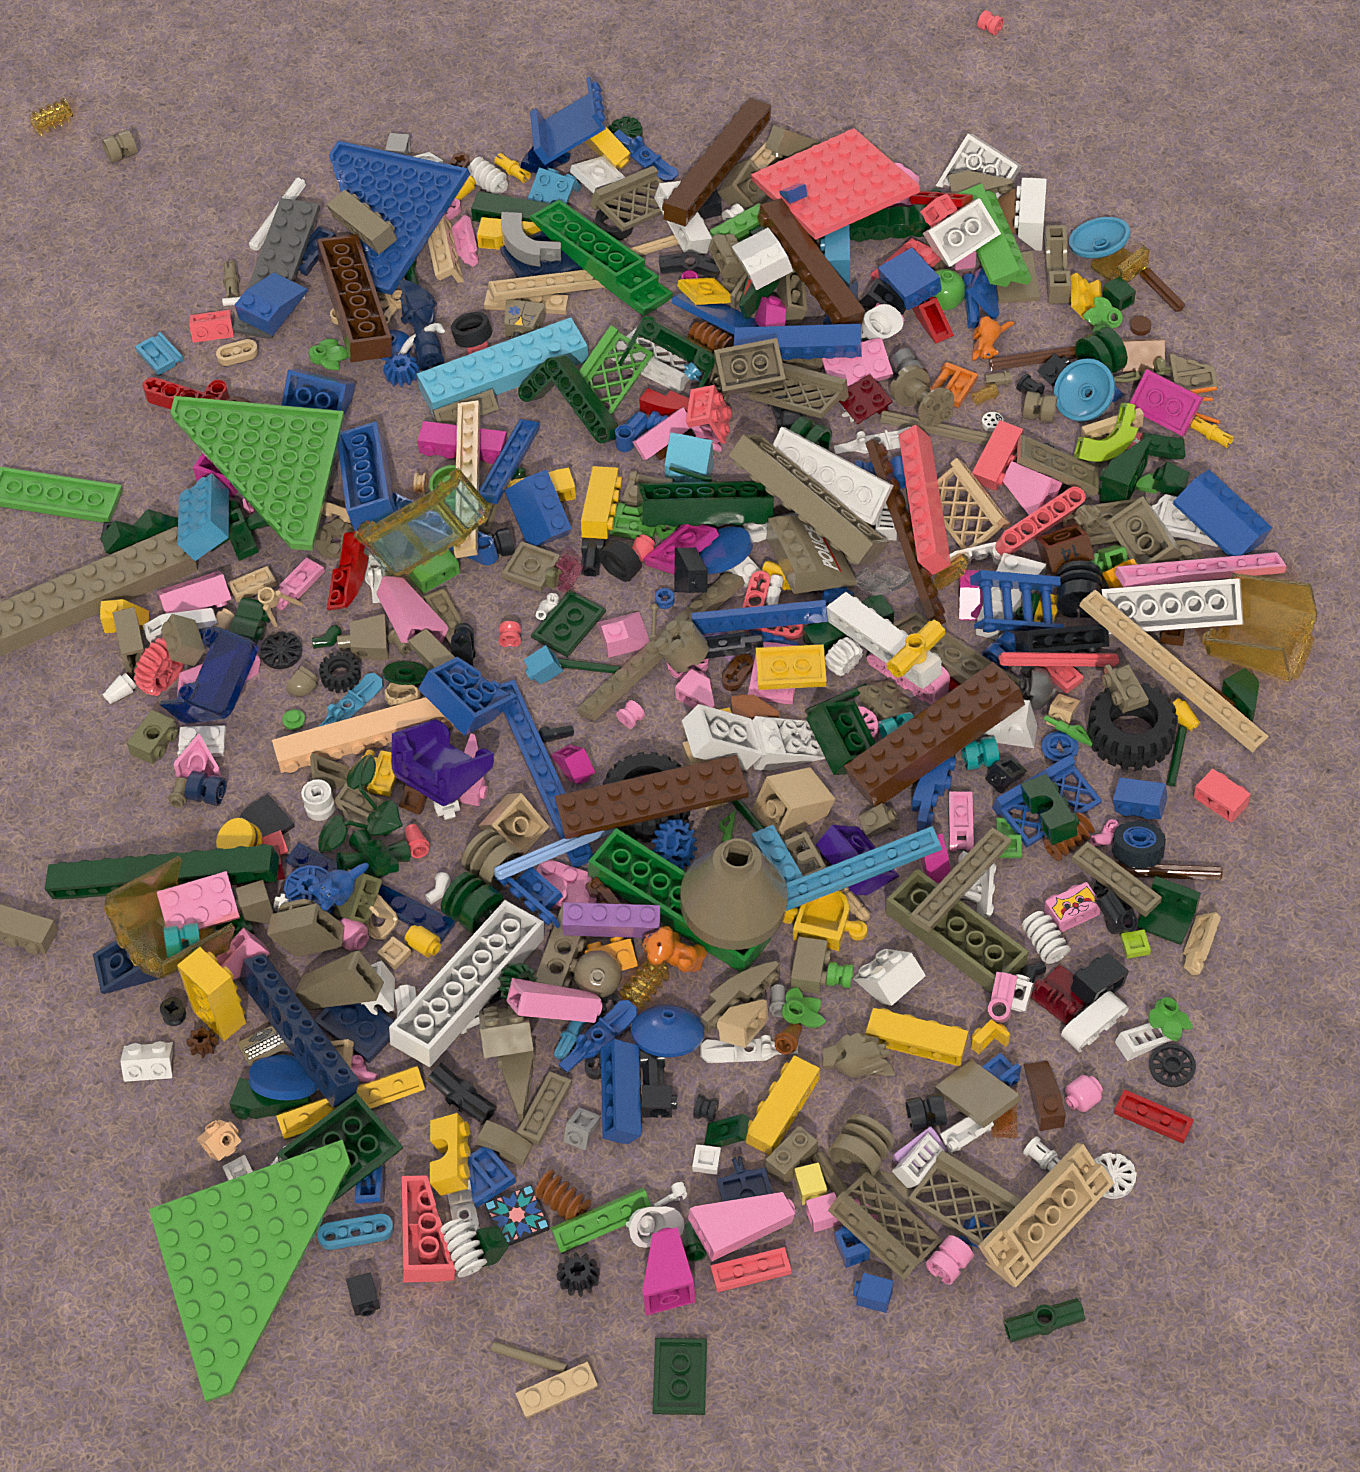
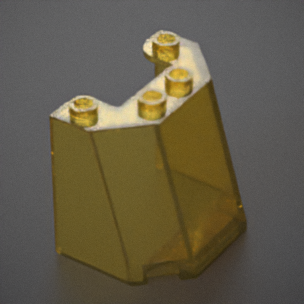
M1233 573L1231 579H1241L1244 625L1220 626L1219 630L1210 628L1208 632H1205L1203 635V645L1206 647L1207 655L1284 681L1300 679L1315 639L1311 633L1317 621L1318 613L1312 585L1305 582Z
M179 856L106 894L104 910L109 918L118 945L121 948H125L129 953L131 962L135 966H139L143 973L159 979L178 972L177 965L199 947L206 953L210 951L214 956L229 951L235 929L231 923L216 932L211 927L199 930L200 941L167 958L163 927H166L157 892L178 886L177 880L182 861Z

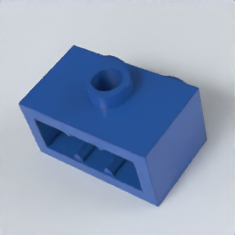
M1119 777L1113 797L1115 812L1123 816L1131 815L1145 819L1161 820L1168 798L1166 784Z

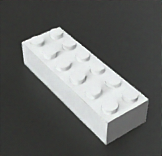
M1241 579L1102 589V596L1145 632L1244 625Z

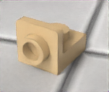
M1058 694L1050 705L1048 716L1057 721L1062 720L1070 725L1073 715L1079 708L1080 701Z

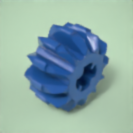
M400 352L399 355L392 354L391 358L386 359L383 371L387 382H391L393 387L399 383L402 388L403 383L411 385V380L417 381L419 366L415 357H411L409 353L403 355Z

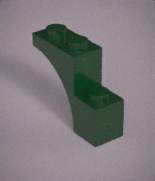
M147 509L134 525L115 520L101 536L105 553L113 554L176 526L178 528V517Z

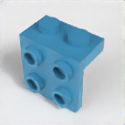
M539 168L528 200L550 204L561 200L567 204L572 190L579 192L582 185L572 175L566 174L563 176L554 169L548 168V170Z

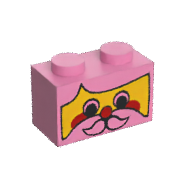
M1087 882L1081 885H1074L1068 891L1059 895L1054 894L1045 901L1044 913L1052 917L1051 923H1055L1057 925L1056 930L1064 932L1100 915L1101 910L1094 901L1095 893Z

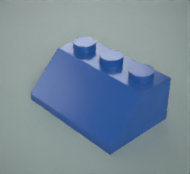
M291 369L287 372L281 406L344 411L345 415L352 402L355 383L300 369Z
M547 470L528 476L504 490L526 543L538 547L570 534L572 528Z

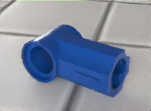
M640 411L634 413L625 425H620L616 428L615 443L617 450L628 452L634 448L633 441L638 439L647 429L648 418L646 414Z

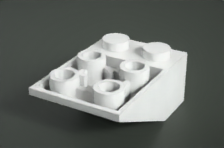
M755 716L752 720L763 753L753 764L755 770L771 771L825 759L807 721Z

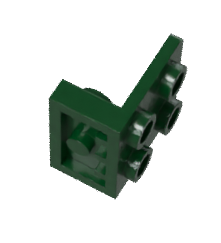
M1155 876L1151 889L1162 897L1161 902L1146 917L1141 915L1137 929H1145L1147 933L1181 945L1198 909L1201 893Z

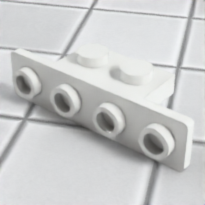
M963 851L959 855L958 863L968 854L967 852ZM995 863L962 897L976 902V912L985 919L992 915L994 909L992 895L995 890V885L993 884L996 871Z

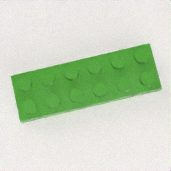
M0 467V507L104 523L111 521L123 492L122 485Z

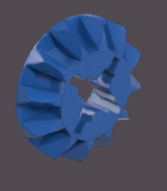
M1061 731L1048 734L1043 739L1041 746L1044 757L1049 758L1052 763L1055 761L1059 762L1069 755L1074 758L1077 756L1079 749L1077 740ZM1058 741H1060L1062 748H1064L1062 753L1058 752V749H1054L1057 748Z

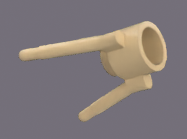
M264 587L258 590V600L264 605L263 609L266 611L274 627L278 624L271 608L277 606L280 598L295 605L303 606L302 602L283 594L280 590L274 591L270 587Z

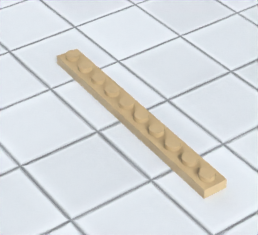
M479 400L458 403L454 554L456 558L478 555Z
M1094 590L1081 601L1079 606L1252 753L1267 740L1269 736L1098 591Z

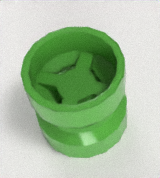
M829 961L826 985L835 986L838 984L842 985L843 988L851 989L854 965L845 964L841 966L837 962Z

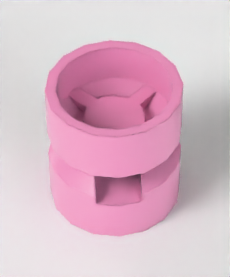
M949 1235L939 1246V1251H935L927 1260L926 1267L934 1276L938 1275L943 1278L941 1281L951 1285L961 1274L959 1269L966 1268L974 1258V1254L965 1242Z

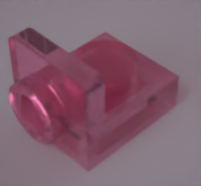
M568 554L563 555L555 563L556 566L563 570L558 577L560 582L557 586V589L562 592H566L574 586L583 568L582 564Z

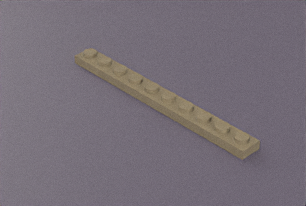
M726 572L707 589V593H703L674 620L677 622L684 620L692 622L691 613L717 610L745 584L743 577ZM666 628L661 630L654 639L647 643L643 649L577 708L578 713L592 721L597 720L657 665L663 657L657 651L654 644Z

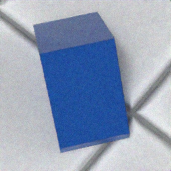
M383 1165L356 1185V1204L384 1203Z

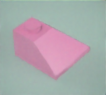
M640 612L597 622L608 658L643 649L650 642Z

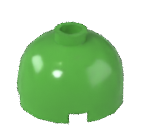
M939 269L935 272L940 277L942 290L933 297L938 299L942 310L954 309L964 300L966 288L964 280L953 270Z

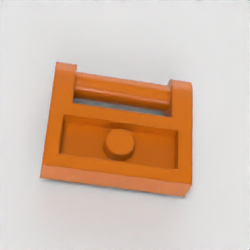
M946 362L941 367V373L929 388L932 391L942 387L947 377L953 375L945 388L953 393L954 407L959 408L978 380V374Z

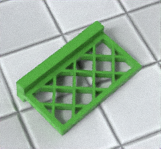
M612 325L579 370L586 382L591 385L593 391L607 389L608 398L600 399L602 403H610L608 412L611 416L654 356L653 352L635 342L633 345L635 349H631L628 354L632 364L619 366L618 357L622 356L624 351L616 353L615 347L620 340L628 344L631 339L619 333L618 329ZM641 352L646 355L642 362L634 363L632 354ZM615 358L617 367L605 369L604 362L607 359ZM633 368L634 375L629 379L622 380L620 371ZM618 371L620 381L608 383L606 374ZM604 374L605 384L593 386V378ZM621 385L622 392L620 395L611 397L609 387Z

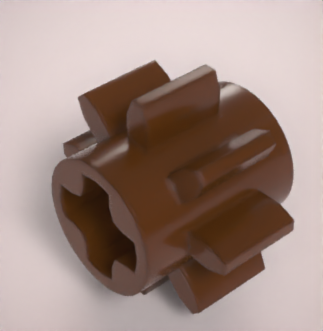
M201 1026L200 1029L191 1030V1039L186 1040L188 1047H191V1054L195 1055L198 1053L202 1058L208 1053L214 1054L213 1046L218 1045V1040L214 1037L213 1029L207 1031Z

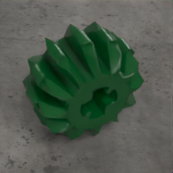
M511 963L507 965V968L501 969L502 977L497 978L500 981V986L497 989L502 991L501 997L507 999L512 978L535 982L538 978L533 976L534 969L529 968L525 963Z

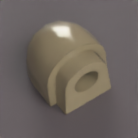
M301 666L289 680L286 691L297 697L309 695L317 687L316 682L318 678Z

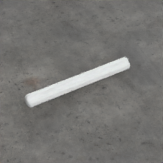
M299 177L296 178L282 198L295 200L306 186L305 181ZM278 204L249 242L250 249L258 251L263 245Z

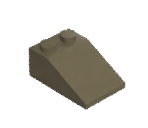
M1144 496L1107 521L1121 546L1126 548L1128 558L1134 559L1138 565L1174 562L1184 555L1171 533Z

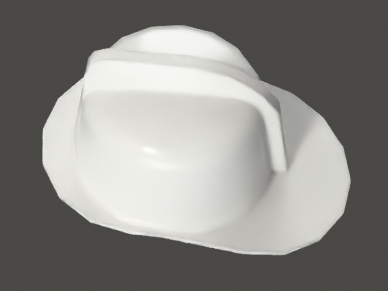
M887 304L878 305L869 310L864 315L861 325L863 331L862 338L867 337L869 340L881 338L884 340L898 333L903 327V318L900 312Z
M646 1207L636 1210L631 1215L629 1221L626 1222V1226L629 1228L633 1243L638 1247L648 1248L651 1246L652 1234L657 1233L662 1228L672 1229L678 1227L681 1236L684 1230V1219L680 1212L672 1207Z

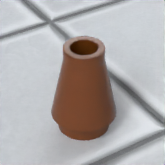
M789 1023L785 1029L775 1036V1048L779 1053L787 1055L796 1051L800 1033L802 1032L800 1024Z

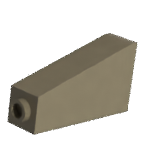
M355 951L303 975L294 994L307 1010L371 1002L377 1000L384 981L362 953Z

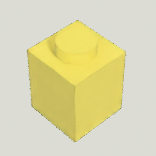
M819 1163L794 1168V1179L802 1205H805L807 1200L827 1195V1188Z

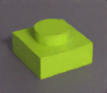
M1145 929L1121 933L1120 939L1126 959L1150 955L1151 949Z

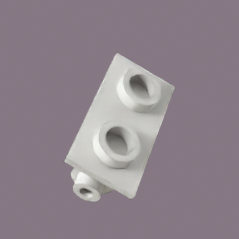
M967 1116L940 1133L949 1154H952L955 1151L961 1150V1147L983 1133L991 1131L994 1123L992 1122L985 1128H982Z

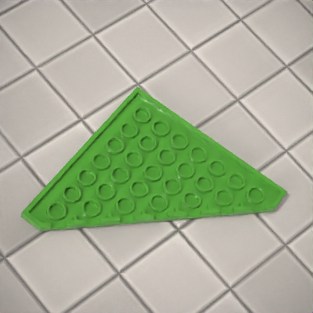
M175 396L170 414L178 426L291 549L313 551L344 421V411Z
M343 1140L149 1209L206 1402L232 1394L237 1385L238 1378L243 1369L245 1370L254 1353V1348L260 1336L264 1334L272 1318V1313L277 1304L280 1303L294 1271L297 1270L306 1253V1248L311 1239L314 1238L328 1206L333 1202L340 1183L351 1167Z

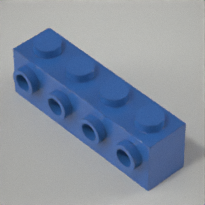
M613 1039L601 1047L602 1139L629 1144L641 1137L642 1132L639 1045Z

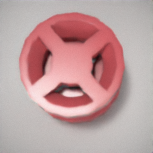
M514 621L502 622L499 625V633L501 634L499 636V644L502 647L519 646L521 643L519 635L521 633L520 624Z

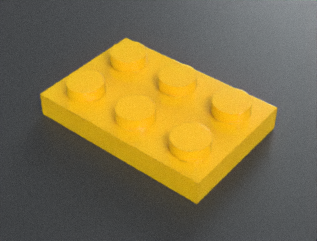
M824 644L756 648L758 690L826 687Z

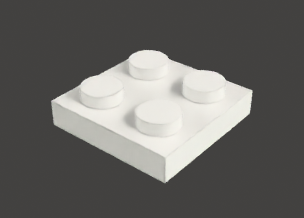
M603 156L571 165L570 172L593 194L595 190L625 178Z

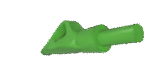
M1048 715L1044 717L1043 720L1056 726L1055 729L1066 733L1083 744L1092 746L1091 739L1082 726L1068 725L1062 720L1057 721Z
M737 810L725 817L719 824V829L724 833L721 843L732 839ZM729 820L728 826H724V824Z

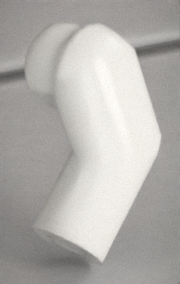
M556 593L548 594L547 599L539 604L536 611L537 619L544 620L547 614L558 605L559 596Z
M437 873L435 876V889L425 894V898L430 904L443 898L447 888L450 886L451 879L447 873Z

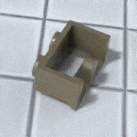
M807 832L785 840V846L803 877L826 868Z

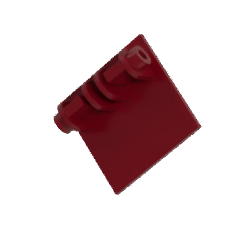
M871 374L849 386V397L845 401L839 400V403L857 425L875 413L881 414L882 411H889L888 405L893 403Z
M1059 964L1043 981L1038 979L1035 982L1034 987L1036 988L1032 991L1030 998L1067 1025L1087 1004L1070 990L1073 983V974Z

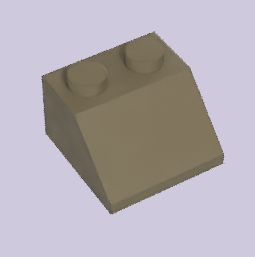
M750 158L735 165L717 191L729 205L737 203L744 210L758 203L764 204L769 198L752 181L751 174L758 172L760 169Z

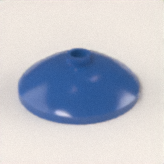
M669 1004L657 1005L644 1010L637 1015L631 1026V1035L634 1043L639 1045V1048L643 1051L659 1057H678L694 1051L701 1045L705 1033L704 1025L695 1013L684 1007Z

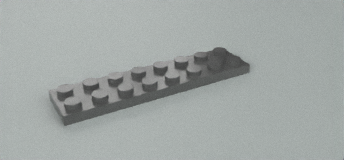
M280 198L248 288L272 273H276L294 282L320 211L319 204ZM237 315L233 326V333L273 339L274 335L271 336L240 320Z

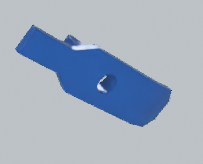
M617 130L613 134L630 152V157L644 169L654 166L658 170L657 177L664 182L673 181L678 176V170L661 159V155L655 154L644 145L645 143H643V139L640 136L632 139L621 130Z
M629 1000L619 1001L609 1013L600 1018L585 1034L578 1036L575 1048L559 1063V1066L568 1073L583 1059L595 1057L601 1051V1047L615 1039L636 1019L637 1007ZM596 1034L602 1035L601 1038H595L594 1036Z

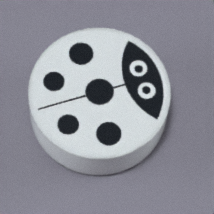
M988 412L982 417V427L988 432H994L999 420L1003 421V417L997 412Z

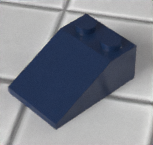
M150 920L93 954L102 994L157 980L175 969L173 958H167L163 928Z

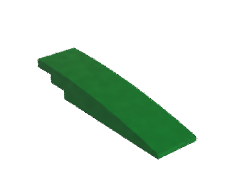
M557 200L530 215V220L553 242H561V250L642 316L649 314L673 298V292L659 283V276L645 267L644 258L561 200Z

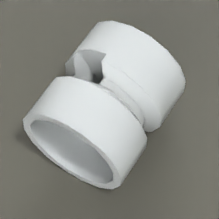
M319 779L307 782L301 791L306 814L309 818L316 821L330 818L335 811V803L330 785Z

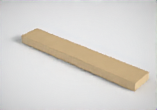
M585 270L488 282V288L493 301L604 287Z

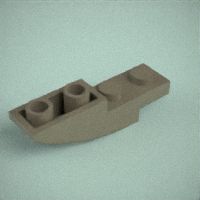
M774 961L752 967L730 978L709 995L711 1007L700 1016L705 1031L709 1033L713 1028L717 1029L718 1019L724 1015L729 1007L740 1005L741 1001L745 1004L760 1000L764 990L769 985L773 986L778 982L780 978V964Z

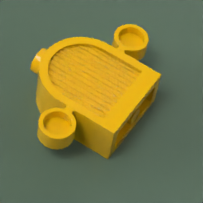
M839 890L805 903L800 908L795 907L787 910L783 920L787 924L795 922L793 940L798 941L799 937L826 940L827 948L840 951L845 932H848L853 940H862L867 936V925L859 920L849 921V903L846 896Z

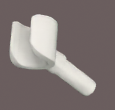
M678 1182L671 1186L672 1194L654 1203V1206L662 1207L674 1200L679 1201V1196L685 1199L687 1192L684 1183Z

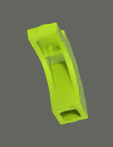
M1121 403L1115 428L1106 438L1094 440L1078 437L1073 457L1084 461H1106L1123 453L1130 446L1138 431V428L1130 426L1136 417L1135 405Z

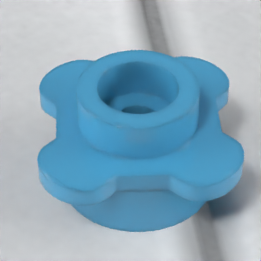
M692 362L688 365L684 364L683 366L686 368L684 373L690 380L696 379L699 381L702 372Z

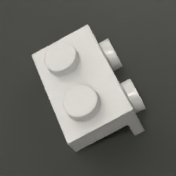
M159 1041L143 1045L133 1043L124 1046L120 1060L123 1080L127 1082L172 1078L173 1042L165 1043Z

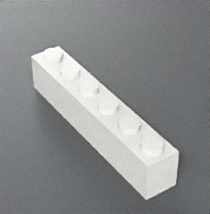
M847 592L826 607L829 623L885 663L905 646V639L908 636L905 631L896 628L888 619L882 618L874 609L868 608L857 597H852ZM928 651L927 659L923 663L915 664L904 677L921 689H924L942 675V661L936 653Z

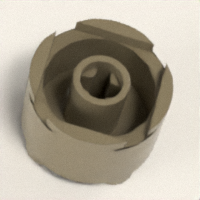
M673 620L669 622L666 630L654 644L657 651L675 672H686L689 670L687 667L692 664L697 666L704 660L709 651L706 638L694 623L688 620L680 622Z

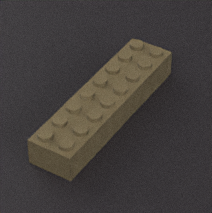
M743 434L729 454L737 467L750 473L749 477L757 483L761 482L769 494L779 497L784 507L789 510L793 509L802 522L811 524L816 534L830 540V545L838 551H843L847 555V560L855 565L873 563L889 543L882 535L761 434Z

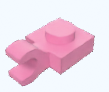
M709 425L692 427L696 435L695 437L713 440V450L722 451L721 446L718 444L720 441Z

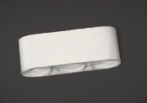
M1108 991L1066 1025L1061 1036L1078 1052H1082L1081 1048L1086 1044L1090 1045L1100 1037L1098 1034L1104 1029L1107 1031L1117 1022L1116 1019L1121 1015L1125 1016L1129 1007L1113 992Z

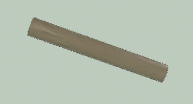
M496 1341L493 1342L491 1347L492 1352L559 1373L565 1372L567 1368L566 1363Z

